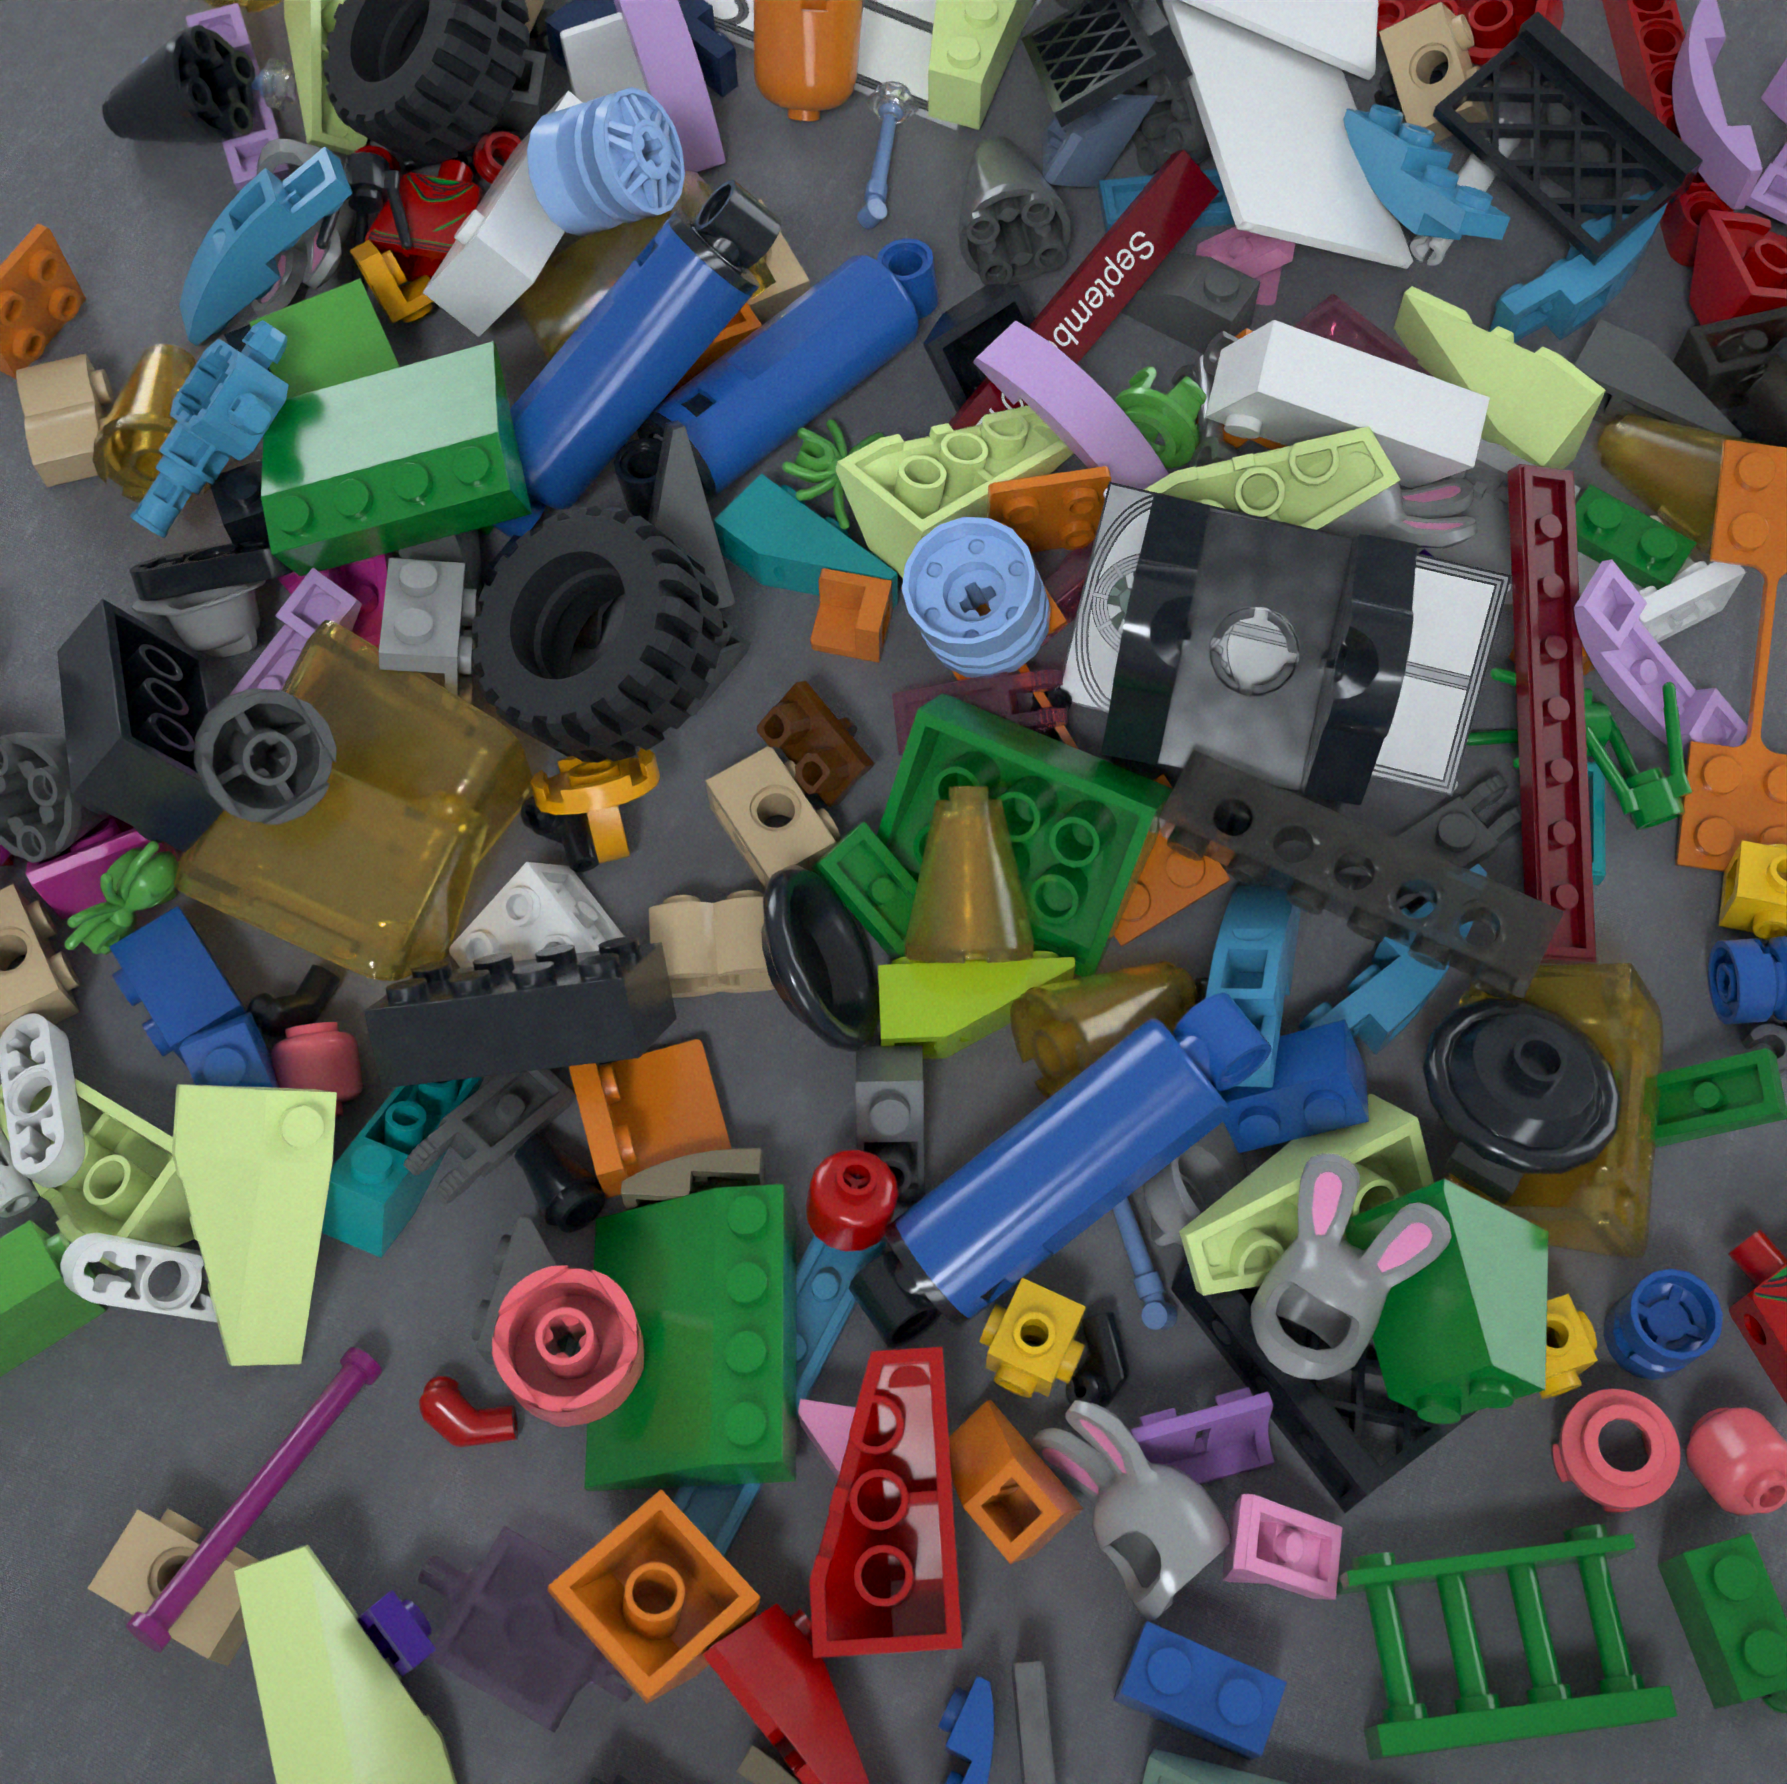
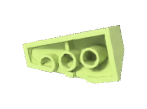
M284 0V18L307 144L320 148L327 147L331 151L351 155L359 148L365 147L368 138L352 130L338 117L326 90L328 81L324 75V61L329 58V51L326 48L328 33L333 32L336 23L333 17L339 3L343 4L345 0Z
M1413 286L1404 292L1394 330L1422 372L1490 397L1481 439L1489 443L1499 444L1509 450L1510 453L1536 466L1562 470L1575 459L1606 390L1560 354L1542 346L1533 353L1514 344V333L1497 326L1494 330L1488 332L1473 325L1468 313L1459 307Z
M1028 405L984 415L982 424L953 430L950 424L946 423L932 426L929 436L903 441L901 436L896 434L879 438L839 460L836 465V473L869 550L903 578L905 564L916 544L938 525L961 517L987 518L988 486L991 483L1051 474L1074 453Z
M1368 426L1298 442L1291 446L1261 453L1233 457L1230 460L1177 470L1144 490L1321 530L1398 483L1401 479Z
M75 1078L85 1143V1156L82 1165L69 1181L57 1187L46 1188L32 1181L39 1195L49 1201L59 1220L56 1224L61 1233L71 1243L79 1237L91 1233H101L175 1247L195 1239L189 1219L191 1213L181 1178L177 1175L172 1156L173 1137ZM1 1084L0 1127L9 1141ZM52 1085L43 1088L35 1096L30 1105V1113L39 1110L47 1102L51 1095ZM50 1139V1144H54L55 1142ZM103 1255L99 1260L114 1271L122 1269V1267L103 1258Z
M177 1084L172 1156L177 1175L181 1178L191 1213V1217H189L194 1238L199 1243L209 1280L208 1290L228 1364L231 1366L301 1364L332 1168L337 1092L302 1088Z
M1369 1094V1122L1294 1139L1179 1231L1196 1290L1204 1296L1261 1286L1273 1264L1298 1235L1300 1180L1304 1167L1311 1157L1322 1153L1338 1154L1349 1160L1357 1168L1360 1175V1186L1350 1217L1433 1184L1434 1180L1418 1117L1373 1094ZM1344 1230V1232H1343V1239H1344L1345 1241H1347L1346 1234H1345V1230Z
M309 1545L252 1563L234 1571L276 1784H457L443 1734L428 1714L424 1715L400 1682L402 1677L388 1657L384 1659L359 1624L358 1614Z

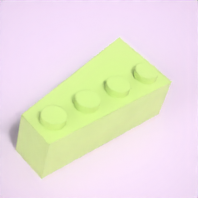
M936 0L928 69L929 117L980 130L1035 0Z

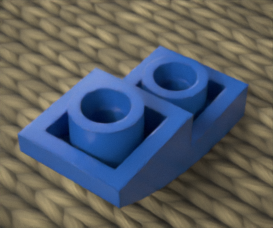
M977 1676L970 1692L956 1686L938 1726L939 1729L950 1734L944 1751L970 1764L965 1777L951 1770L945 1784L988 1783L994 1739V1707L991 1682Z

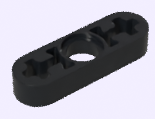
M268 537L161 556L139 563L129 570L138 597L142 601L158 600L268 580L294 572L271 554Z

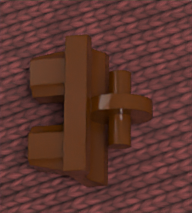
M806 680L796 682L779 703L773 706L757 725V732L767 745L780 748L789 760L795 763V779L808 794L817 793L828 807L839 805L846 797L849 789L875 765L853 738L858 730L856 725L849 717L838 720Z

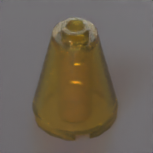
M157 344L146 348L141 353L94 441L92 461L98 476L106 484L109 477L112 481L123 487L122 496L140 503L160 473L155 468L164 455L159 449L177 422L176 419L170 416L173 399L197 363L193 355L181 347L171 344ZM208 482L203 487L204 493L210 489ZM192 494L186 503L191 502Z
M1628 414L1621 421L1613 420L1605 428L1599 439L1597 449L1602 453L1601 466L1675 531L1697 542L1695 548L1698 551L1710 555L1723 441L1733 440L1763 445L1765 443L1641 415Z
M949 786V799H938L935 801L904 941L905 956L910 960L939 963H965V959H987V963L1032 959L1034 957L1035 942L1002 799H988V786Z
M1161 960L1032 987L1020 994L1023 997L1014 1001L1010 1008L1011 1030L1017 1052L1023 1063L1034 1059L1044 1076L1034 1083L1040 1092L1049 1099L1147 1020L1159 1019L1173 1035L1179 1021L1195 1006V1000L1197 999L1195 983L1186 970L1175 966L1169 961Z

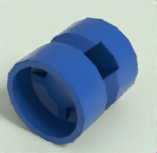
M1787 936L1772 937L1765 947H1763L1759 938L1717 941L1714 944L1708 961V985L1713 1008L1718 1019L1724 1024L1766 1022L1772 1014L1778 1020H1787Z
M1676 1269L1655 1271L1641 1280L1627 1294L1613 1304L1605 1318L1604 1339L1608 1352L1622 1369L1633 1376L1649 1380L1669 1378L1714 1347L1722 1332L1723 1313L1717 1296L1707 1283L1690 1272Z

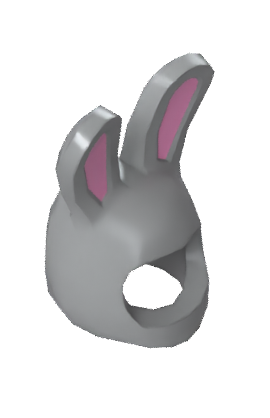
M274 139L269 141L261 150L257 162V175L265 167L273 173L277 165L291 163L301 166L322 148L291 139ZM347 199L344 200L334 231L331 234L326 249L321 250L316 245L322 218L304 232L291 249L281 251L275 256L281 279L274 283L267 295L261 299L253 300L251 307L259 317L285 308L293 299L302 280L303 283L315 290L327 283L335 274L340 263L341 245L352 231L356 211L349 207Z
M1454 478L1415 489L1401 490L1400 485L1396 483L1319 531L1354 538L1359 533L1416 543L1418 544L1417 548H1449L1467 541L1478 533L1476 519L1473 517L1444 518L1456 515L1471 505L1474 500L1473 484L1466 479Z
M1322 1153L1311 1157L1306 1163L1300 1180L1298 1235L1273 1264L1251 1305L1250 1322L1257 1344L1272 1364L1282 1372L1297 1378L1322 1380L1341 1375L1354 1367L1377 1328L1391 1287L1413 1276L1434 1261L1448 1246L1452 1237L1449 1223L1440 1211L1423 1203H1411L1400 1209L1369 1248L1362 1250L1349 1244L1343 1239V1232L1348 1223L1360 1186V1175L1357 1168L1349 1160L1338 1154ZM1277 1316L1287 1318L1308 1328L1327 1342L1332 1349L1314 1350L1298 1345L1284 1332Z
M1075 1400L1065 1413L1066 1420L1093 1447L1071 1433L1056 1428H1046L1037 1432L1033 1436L1030 1446L1059 1479L1080 1490L1095 1504L1092 1531L1100 1550L1105 1552L1114 1562L1124 1580L1128 1597L1140 1614L1148 1621L1156 1620L1173 1604L1174 1594L1230 1544L1232 1538L1228 1521L1211 1496L1189 1474L1172 1465L1150 1463L1145 1458L1135 1437L1115 1414L1094 1403Z

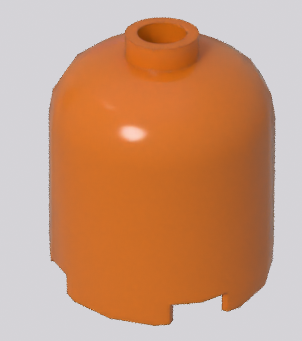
M754 0L755 84L760 94L775 106L788 108L787 117L789 119L799 121L819 120L820 110L837 108L845 103L853 93L857 79L863 0Z

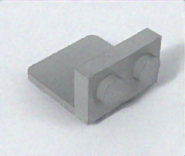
M1480 439L1474 467L1454 474L1450 478L1469 480L1473 484L1474 500L1464 511L1456 515L1444 517H1473L1476 519L1478 533L1467 541L1449 548H1417V553L1425 549L1435 558L1512 575L1507 471L1518 464L1536 465L1510 453L1509 450L1499 444L1489 443ZM1575 485V500H1576L1577 495H1578V493H1579V491H1580V489H1581L1580 487H1578V486H1576V485ZM1512 576L1510 580L1511 589L1507 592L1503 610L1513 608Z
M389 558L379 645V670L444 673L445 732L458 733L460 713L472 714L473 677H464L463 674H472V667H474L472 650L477 648V642L472 639V630H465V626H473V619L476 617L477 589H465V563Z

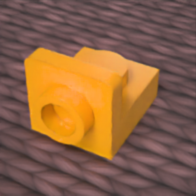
M370 240L349 250L382 311L392 323L400 319L403 322H411L423 317L432 310L433 305L431 303L434 301L422 293L431 280L427 275L399 288L398 286L407 282L390 250L380 254L379 250Z

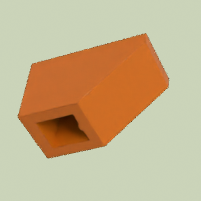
M987 1400L949 1436L952 1482L961 1504L1010 1564L1036 1555L1084 1509L992 1400Z

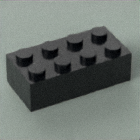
M102 598L57 651L71 794L76 796L79 802L89 810L99 814L109 813L132 825L144 838L156 841L157 843L165 842L187 853L224 811L204 790L194 763L195 736L206 714L216 706L208 659Z
M627 936L600 943L598 951L576 953L574 945H558L536 952V959L514 961L512 953H497L474 960L473 967L452 969L450 961H436L413 968L411 970V978L387 986L385 988L387 995L364 1010L381 1088L640 1058L677 1019L662 942L639 945L638 937Z

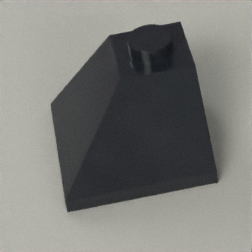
M994 284L982 287L942 313L923 343L956 413L987 377L973 363L976 357L1013 322L1017 321L1028 327L1035 319L1020 284Z

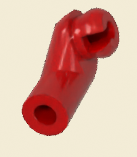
M448 1376L434 1377L424 1386L423 1394L419 1399V1409L423 1420L451 1445L468 1447L518 1439V1421L514 1405L476 1410L461 1395V1392L458 1390L459 1383Z

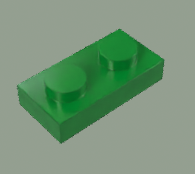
M1591 484L1575 505L1578 552L1600 564L1602 561L1612 559L1628 580L1643 588L1654 586L1659 590L1671 584L1697 542Z
M865 821L855 825L812 865L814 870L837 893L841 901L892 960L907 957L947 918Z
M1768 1048L1636 1079L1646 1142L1655 1148L1787 1119V1107L1777 1057Z

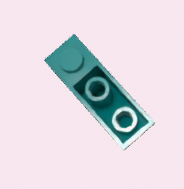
M762 473L713 520L721 554L761 585L819 596L818 580L821 570L826 568L891 580L893 609L898 604V578L896 571L873 552H868L853 541L848 532L840 528L836 520L830 517L823 519L809 509L804 501L796 499V491L787 485L779 487Z
M483 1077L396 1087L332 1166L321 1233L382 1258L415 1214L447 1150L429 1169L422 1171L416 1176L403 1165L404 1161L418 1144L437 1130L442 1119L479 1090Z

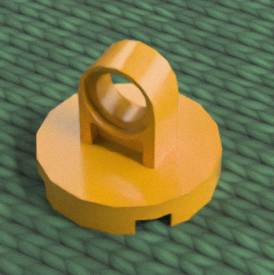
M640 748L637 752L638 758H627L615 762L607 757L606 760L599 763L584 762L574 756L557 761L559 774L550 778L547 777V773L543 772V770L534 774L530 783L536 806L541 812L554 815L587 813L599 864L630 857L619 805L645 795L658 785L660 773L655 753L650 749L646 751Z

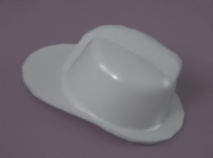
M262 580L151 601L139 599L132 605V610L139 614L165 615L184 645L192 651H202L212 657H229L249 652L257 646L256 630L261 625V616L256 588L265 584L266 581Z
M1224 1122L1143 1184L1145 1200L1151 1213V1239L1158 1246L1172 1243L1183 1246L1179 1231L1246 1178L1243 1155L1238 1153Z

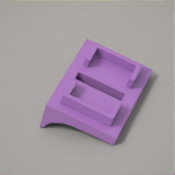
M1249 1387L1215 1396L1217 1406L1178 1417L1174 1408L1140 1417L1139 1427L1131 1429V1434L1137 1440L1145 1458L1150 1463L1172 1465L1189 1474L1200 1485L1275 1463L1268 1435V1424L1273 1408L1270 1394L1265 1392L1252 1396ZM1203 1430L1202 1437L1196 1439V1433Z

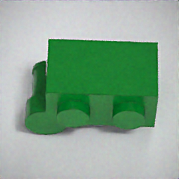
M1745 1534L1684 1552L1658 1564L1714 1709L1771 1694V1697L1762 1699L1764 1703L1773 1711L1782 1714L1787 1713V1619L1752 1534Z

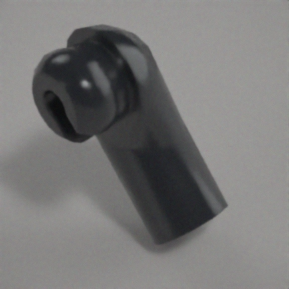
M1114 1312L1101 1313L1082 1320L1090 1356L1077 1374L1072 1376L1069 1384L1066 1385V1397L1071 1405L1077 1400L1107 1408L1128 1379L1129 1364Z

